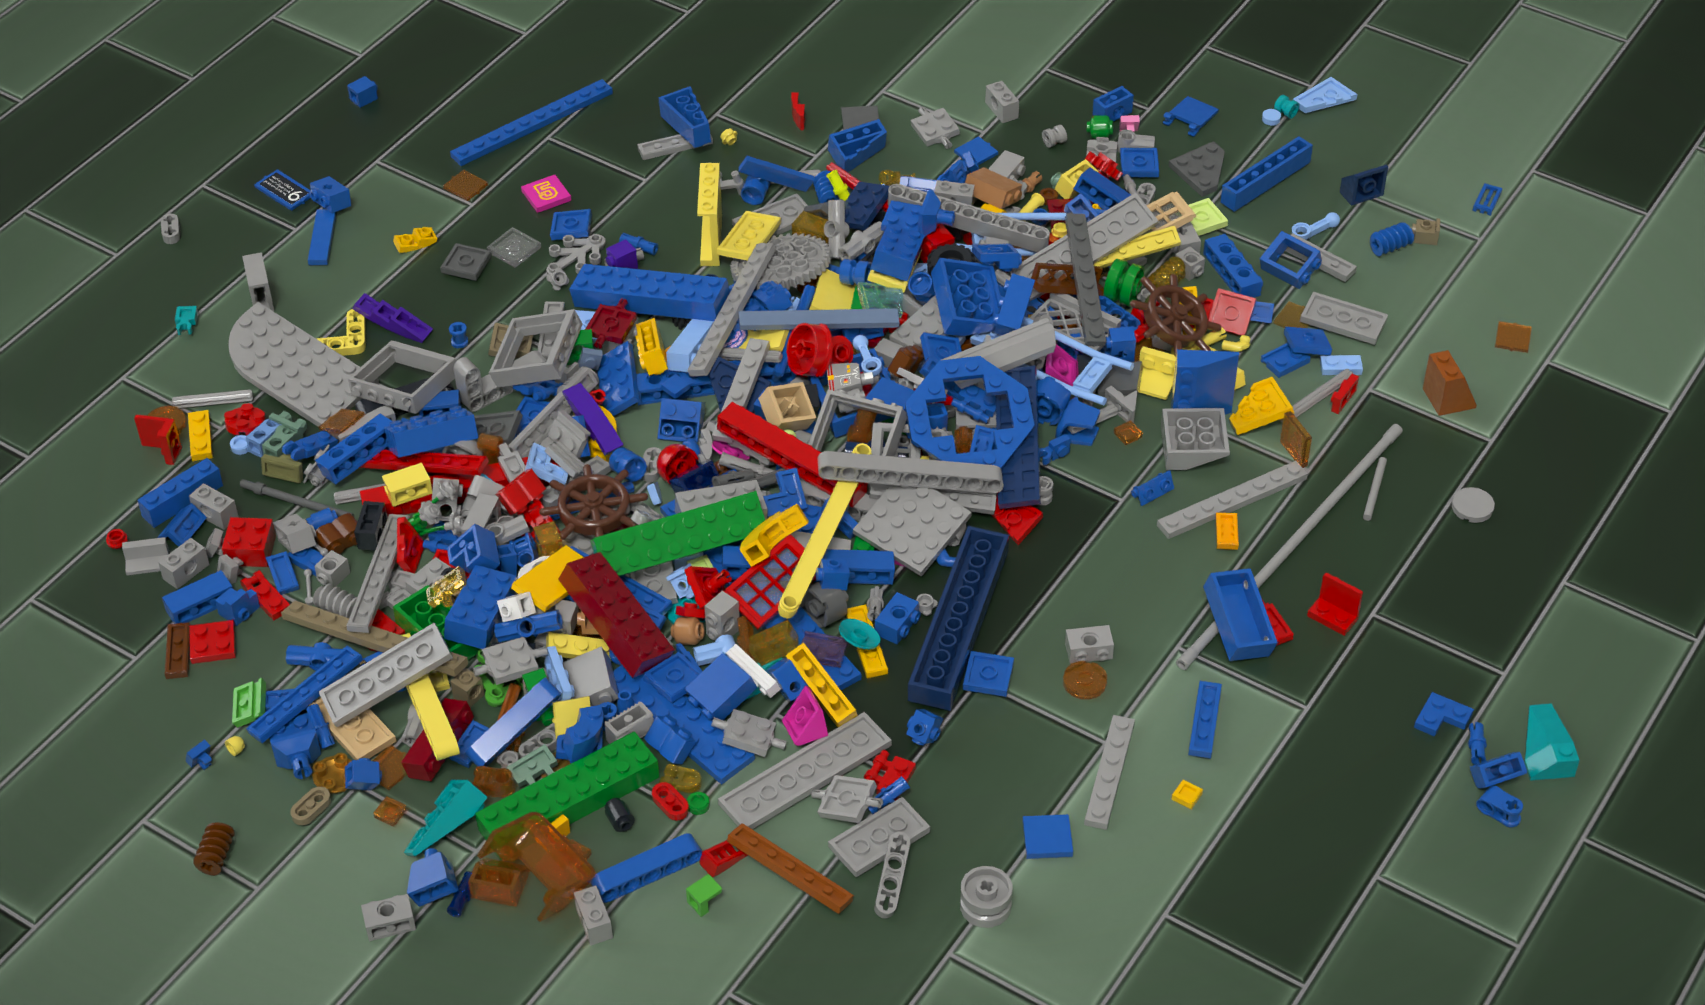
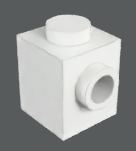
M530 592L512 595L497 601L503 622L520 619L536 613Z

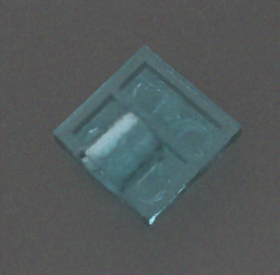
M858 282L857 291L862 309H898L899 318L902 317L903 291L901 288L885 287L877 283Z

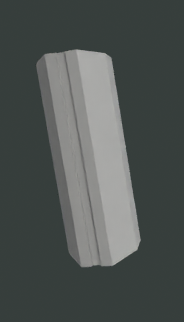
M1044 318L942 360L981 356L1005 372L1054 352L1056 347L1055 330L1050 324L1049 319ZM983 378L954 382L963 389L983 381Z

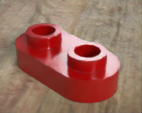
M661 782L653 787L652 799L654 803L670 819L682 820L688 815L689 807L687 800L671 784Z

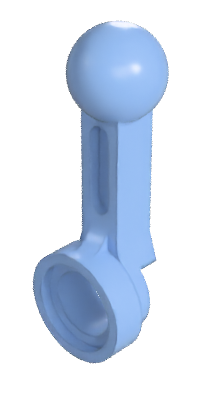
M1331 212L1324 219L1310 226L1307 223H1296L1292 227V233L1307 240L1329 227L1338 226L1340 217L1337 213Z
M856 336L853 339V347L860 352L863 359L861 363L862 372H873V377L879 375L882 370L880 359L871 357L867 348L868 339L865 336Z

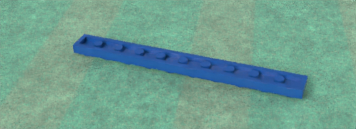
M601 79L450 151L451 158L460 166H463L613 94L612 87Z

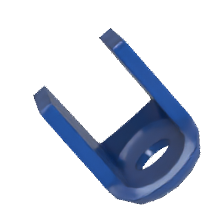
M1078 396L1072 398L1068 402L1058 423L1055 434L1056 438L1067 434L1071 444L1092 446L1099 432V427L1095 426L1100 416V410L1080 402ZM1068 426L1086 429L1072 434L1067 428Z

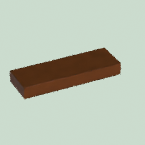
M190 622L168 624L165 660L166 679L188 677Z

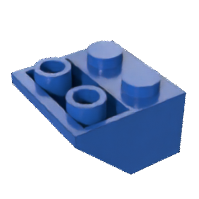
M661 398L657 439L686 441L691 438L698 443L701 434L700 430L704 423L706 402Z

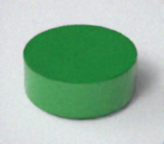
M694 792L687 798L690 813L702 815L709 810L710 801L705 793Z

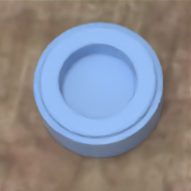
M1267 109L1263 112L1262 121L1266 125L1274 126L1280 123L1281 113L1279 111Z
M238 435L231 439L230 447L234 454L242 455L248 452L245 435Z

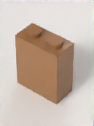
M981 168L967 174L965 183L975 185L974 197L997 208L1003 209L1016 203L1022 196V184L989 169Z

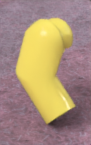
M1242 335L1238 342L1223 340L1222 350L1241 352L1250 347L1251 344L1249 342L1251 339L1249 336Z

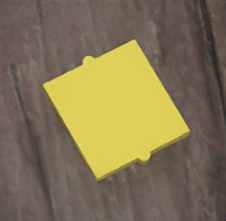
M589 696L552 702L554 714L552 722L555 724L556 739L557 736L566 733V728L572 727L577 723L580 708L590 707Z

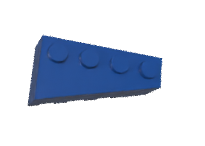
M691 86L659 97L661 117L694 148L711 142L709 122L704 112L701 111V106L697 103Z

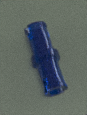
M464 872V876L458 886V891L453 893L454 897L447 908L448 914L453 917L461 916L466 902L470 901L472 897L471 891L478 880V876L473 872Z

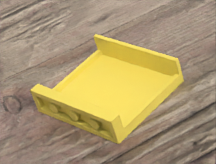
M700 163L697 216H703L701 266H720V255H717V248L721 244L722 229L719 163Z

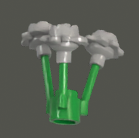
M442 479L438 482L440 491L436 494V497L432 501L422 502L419 512L413 514L412 518L408 519L420 536L440 530H451L453 535L458 537L462 535L461 528L466 519L455 512H452L449 517L450 521L444 523V525L425 528L427 523L429 525L439 523V517L442 514L435 503L439 500L442 501L445 497L450 498L452 501L458 498L456 494L458 487L453 481Z

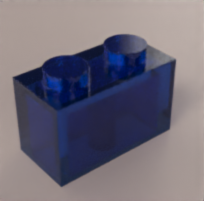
M712 460L703 461L671 478L669 482L674 493L702 489L712 484V478L719 476V473Z

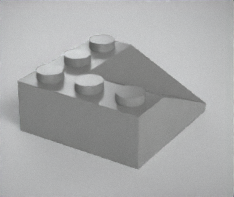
M1224 408L1162 409L1161 433L1166 470H1187L1230 455Z

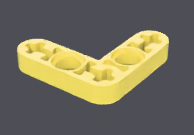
M351 309L347 312V336L317 338V340L342 356L361 354L366 348L365 317ZM353 330H361L358 333H352ZM334 345H341L339 348H332Z

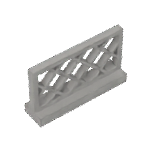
M1050 293V298L1029 318L1034 320L1035 317L1044 314L1050 317L1060 316L1061 320H1053V326L1063 325L1064 329L1054 328V330L1085 345L1078 299L1068 294ZM1049 306L1056 311H1048ZM1101 311L1105 337H1108L1109 328L1121 327V319ZM1066 315L1072 319H1065L1064 316ZM1077 324L1078 328H1068L1067 325ZM1080 333L1081 337L1074 338L1070 334ZM1104 346L1088 347L1096 351H1100Z

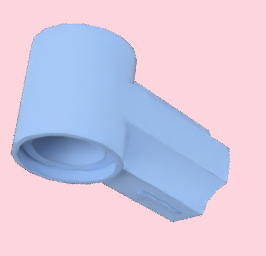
M728 634L722 635L714 643L693 647L697 664L699 666L709 664L722 653L727 655L726 652L736 644L733 636Z

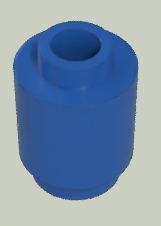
M328 507L311 514L309 518H306V521L316 530L324 524L332 523L338 517L335 510L330 511Z

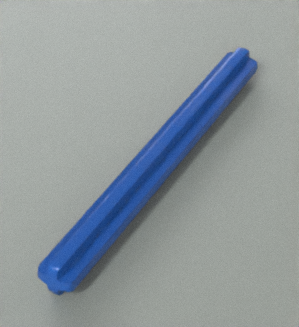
M805 286L796 310H809L815 294L814 286ZM793 329L789 330L783 351L781 352L783 354L782 361L774 366L773 375L776 377H783L788 365L786 349Z

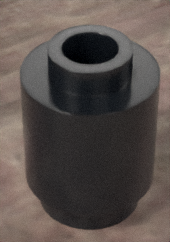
M613 798L605 804V815L615 831H627L632 827L635 818L623 800Z

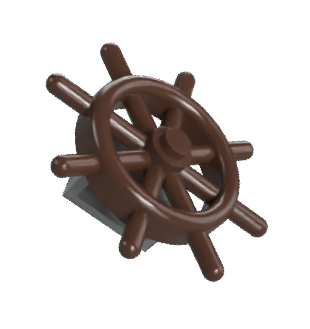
M1171 274L1169 277L1170 285H1162L1157 288L1147 277H1142L1141 283L1151 294L1146 298L1145 302L1132 300L1130 306L1143 310L1145 320L1150 329L1145 331L1144 337L1147 339L1152 338L1153 347L1170 352L1171 348L1174 347L1175 357L1177 349L1182 350V348L1191 347L1195 344L1200 350L1211 351L1201 338L1205 335L1207 329L1219 332L1222 327L1220 324L1208 321L1206 311L1201 304L1207 300V295L1203 293L1195 297L1186 289L1179 287L1177 275ZM1156 300L1160 303L1159 306H1156ZM1189 324H1192V325H1195V326H1196L1195 331L1193 330V328H1192Z
M586 464L583 466L584 476L572 480L567 485L556 480L550 481V487L560 492L558 505L544 507L539 510L541 516L559 514L561 521L566 526L559 533L561 540H565L573 531L591 540L608 534L622 524L628 527L637 526L638 524L628 517L630 503L646 501L648 494H628L627 489L621 483L629 474L625 469L615 478L607 475L592 474L591 466ZM595 489H603V490H602L600 493H598V492H596ZM587 490V494H586V495L580 493V492H582V491ZM611 493H614L617 496L607 498ZM572 498L579 501L578 503L568 504ZM581 511L576 517L570 513Z

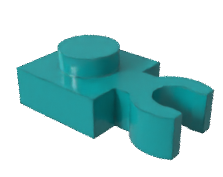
M197 306L177 307L175 323L178 335H181V331L184 329L188 330L189 335L192 334L191 325H196Z

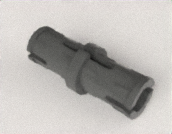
M751 468L738 472L733 470L725 475L714 476L712 484L715 487L745 482L755 478V475Z

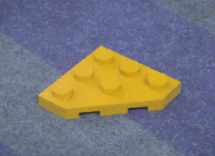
M1269 377L1251 386L1250 394L1244 396L1238 405V411L1235 414L1232 413L1229 421L1235 433L1239 435L1293 415L1294 410L1274 378Z

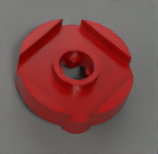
M250 403L243 404L240 408L227 411L224 414L226 430L234 435H239V432H245L248 435L266 420L264 411L253 407Z

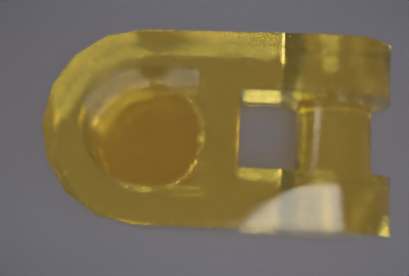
M673 764L666 765L664 769L665 775L659 781V783L667 782L676 790L687 793L695 792L701 787V775L698 771Z

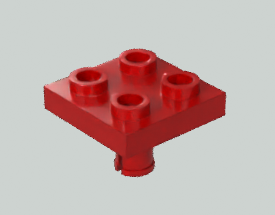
M690 566L684 570L687 582L692 588L695 601L700 609H705V605L721 591H725L724 585L732 580L731 577L726 578L730 576V573L725 569L718 573L717 568Z

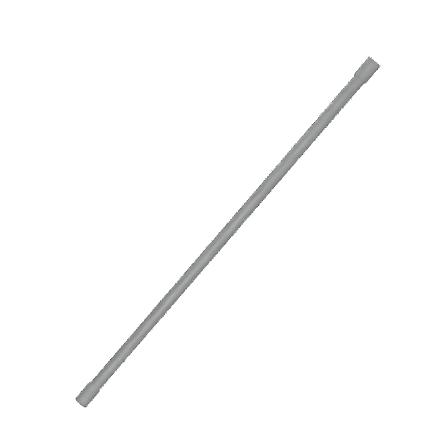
M1393 424L1386 431L1380 441L1254 577L1258 589L1384 450L1403 432L1401 426ZM1215 621L1176 660V664L1180 669L1186 670L1198 657V654L1218 634L1219 630Z

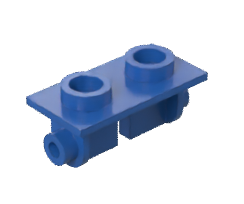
M1171 471L1159 473L1157 477L1148 482L1133 487L1131 491L1134 498L1138 497L1140 505L1143 506L1173 490L1174 485Z

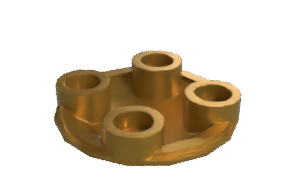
M337 753L335 756L326 757L321 761L315 762L312 774L314 784L317 787H325L329 793L346 791L345 766L352 760L348 759L345 753Z

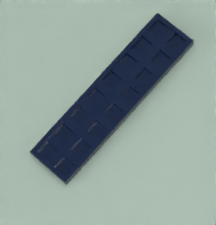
M1035 365L1005 371L1006 374L1028 388L1035 426L1002 468L1004 487L998 492L999 509L1041 504L1037 370ZM996 395V430L1013 428L1007 395Z

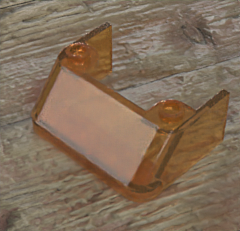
M530 812L493 830L477 854L479 859L493 852H496L504 861L513 862L520 859L548 888V891L543 896L546 906L537 918L539 922L563 910L574 899V892L583 890L595 876L594 868L543 815L537 812Z

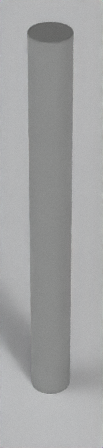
M1384 457L1379 458L1363 515V519L1366 521L1372 518L1387 459Z

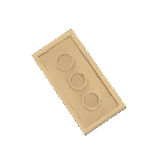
M322 698L308 705H319L325 722H329L328 727L331 735L354 760L371 758L397 742L396 736L370 708L336 727Z

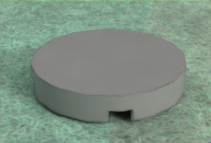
M1470 487L1463 488L1455 493L1451 507L1460 519L1464 520L1465 518L1469 522L1478 523L1491 517L1495 503L1486 491Z

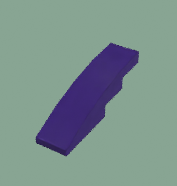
M366 293L359 298L352 308L383 328L423 343L433 330V328L404 308L400 307L397 310L384 300L379 303Z
M581 383L562 391L575 416L584 415L586 429L591 433L590 437L592 440H596L604 456L623 447L624 444L615 429Z

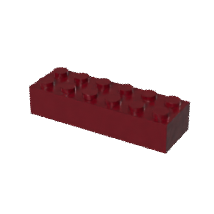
M601 552L566 564L558 580L632 678L644 674L671 657L675 649Z

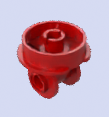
M801 323L793 329L788 339L786 349L788 365L794 374L801 375V377H822L830 364L851 363L853 359V346L844 336L832 337L826 324Z

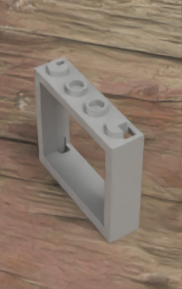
M575 309L512 318L489 371L491 379L496 386L505 387L561 379L583 325ZM559 331L547 362L511 367L524 336Z
M391 340L348 378L351 395L416 414L455 379L454 364L456 363V358ZM395 362L434 373L412 394L372 383Z
M828 389L809 445L821 452L836 406L840 403L895 417L882 456L894 457L907 420L903 407L898 406L896 403H891V405L884 404V401L877 398L868 400L865 396L857 393L854 396L848 395L846 391L841 389L836 391Z

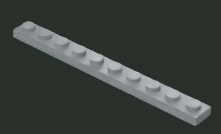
M774 243L756 244L687 370L690 376H706L709 374L739 318V311H743L776 250Z

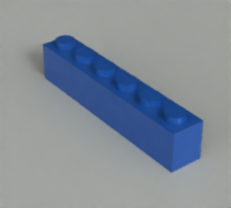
M1300 136L1222 185L1221 203L1235 212L1311 162L1313 145Z

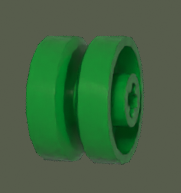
M1114 260L1105 281L1103 296L1113 302L1120 299V304L1131 307L1130 302L1137 300V295L1141 291V278L1144 277L1145 273L1144 267L1134 263L1129 267L1127 261Z

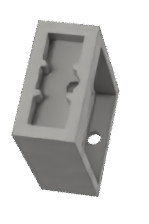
M479 493L461 528V533H465L474 524L486 528L489 524L497 522L502 517L499 497Z

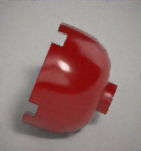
M671 444L660 452L656 462L657 471L664 481L673 486H677L680 483L682 485L687 484L697 471L698 467L695 464L696 460L698 461V456L695 451L685 445Z

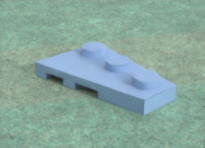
M1330 77L1293 98V100L1300 104L1299 109L1308 113L1354 101L1357 99V94Z
M556 646L547 647L548 655L545 656L544 663L547 677L562 693L557 701L574 698V687L569 683L568 671L563 668L562 655L558 654Z

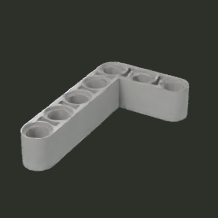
M534 350L514 360L511 367L547 362V359ZM466 357L458 359L454 364L456 387L459 390L461 402L471 412L479 411L516 391L513 389V385L497 387L490 374L481 378L480 370Z

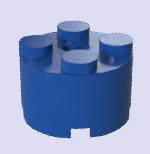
M1047 376L1037 381L1038 423L1043 424L1047 422L1050 425H1055L1060 422L1061 416L1070 401L1071 392L1062 384L1056 382L1054 378Z

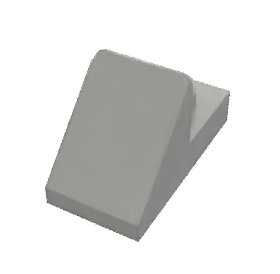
M1112 385L1106 388V405L1114 404L1118 407L1117 415L1132 426L1135 419L1137 390L1124 397Z

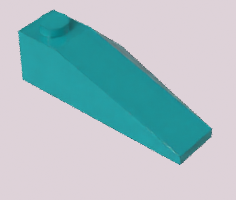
M1552 703L1530 705L1524 760L1530 781L1575 777L1580 760L1574 742Z
M450 780L434 802L437 806L436 809L426 815L424 819L425 827H421L415 833L404 853L408 856H416L473 817L476 812L482 810L485 806L484 802L488 797L468 780Z

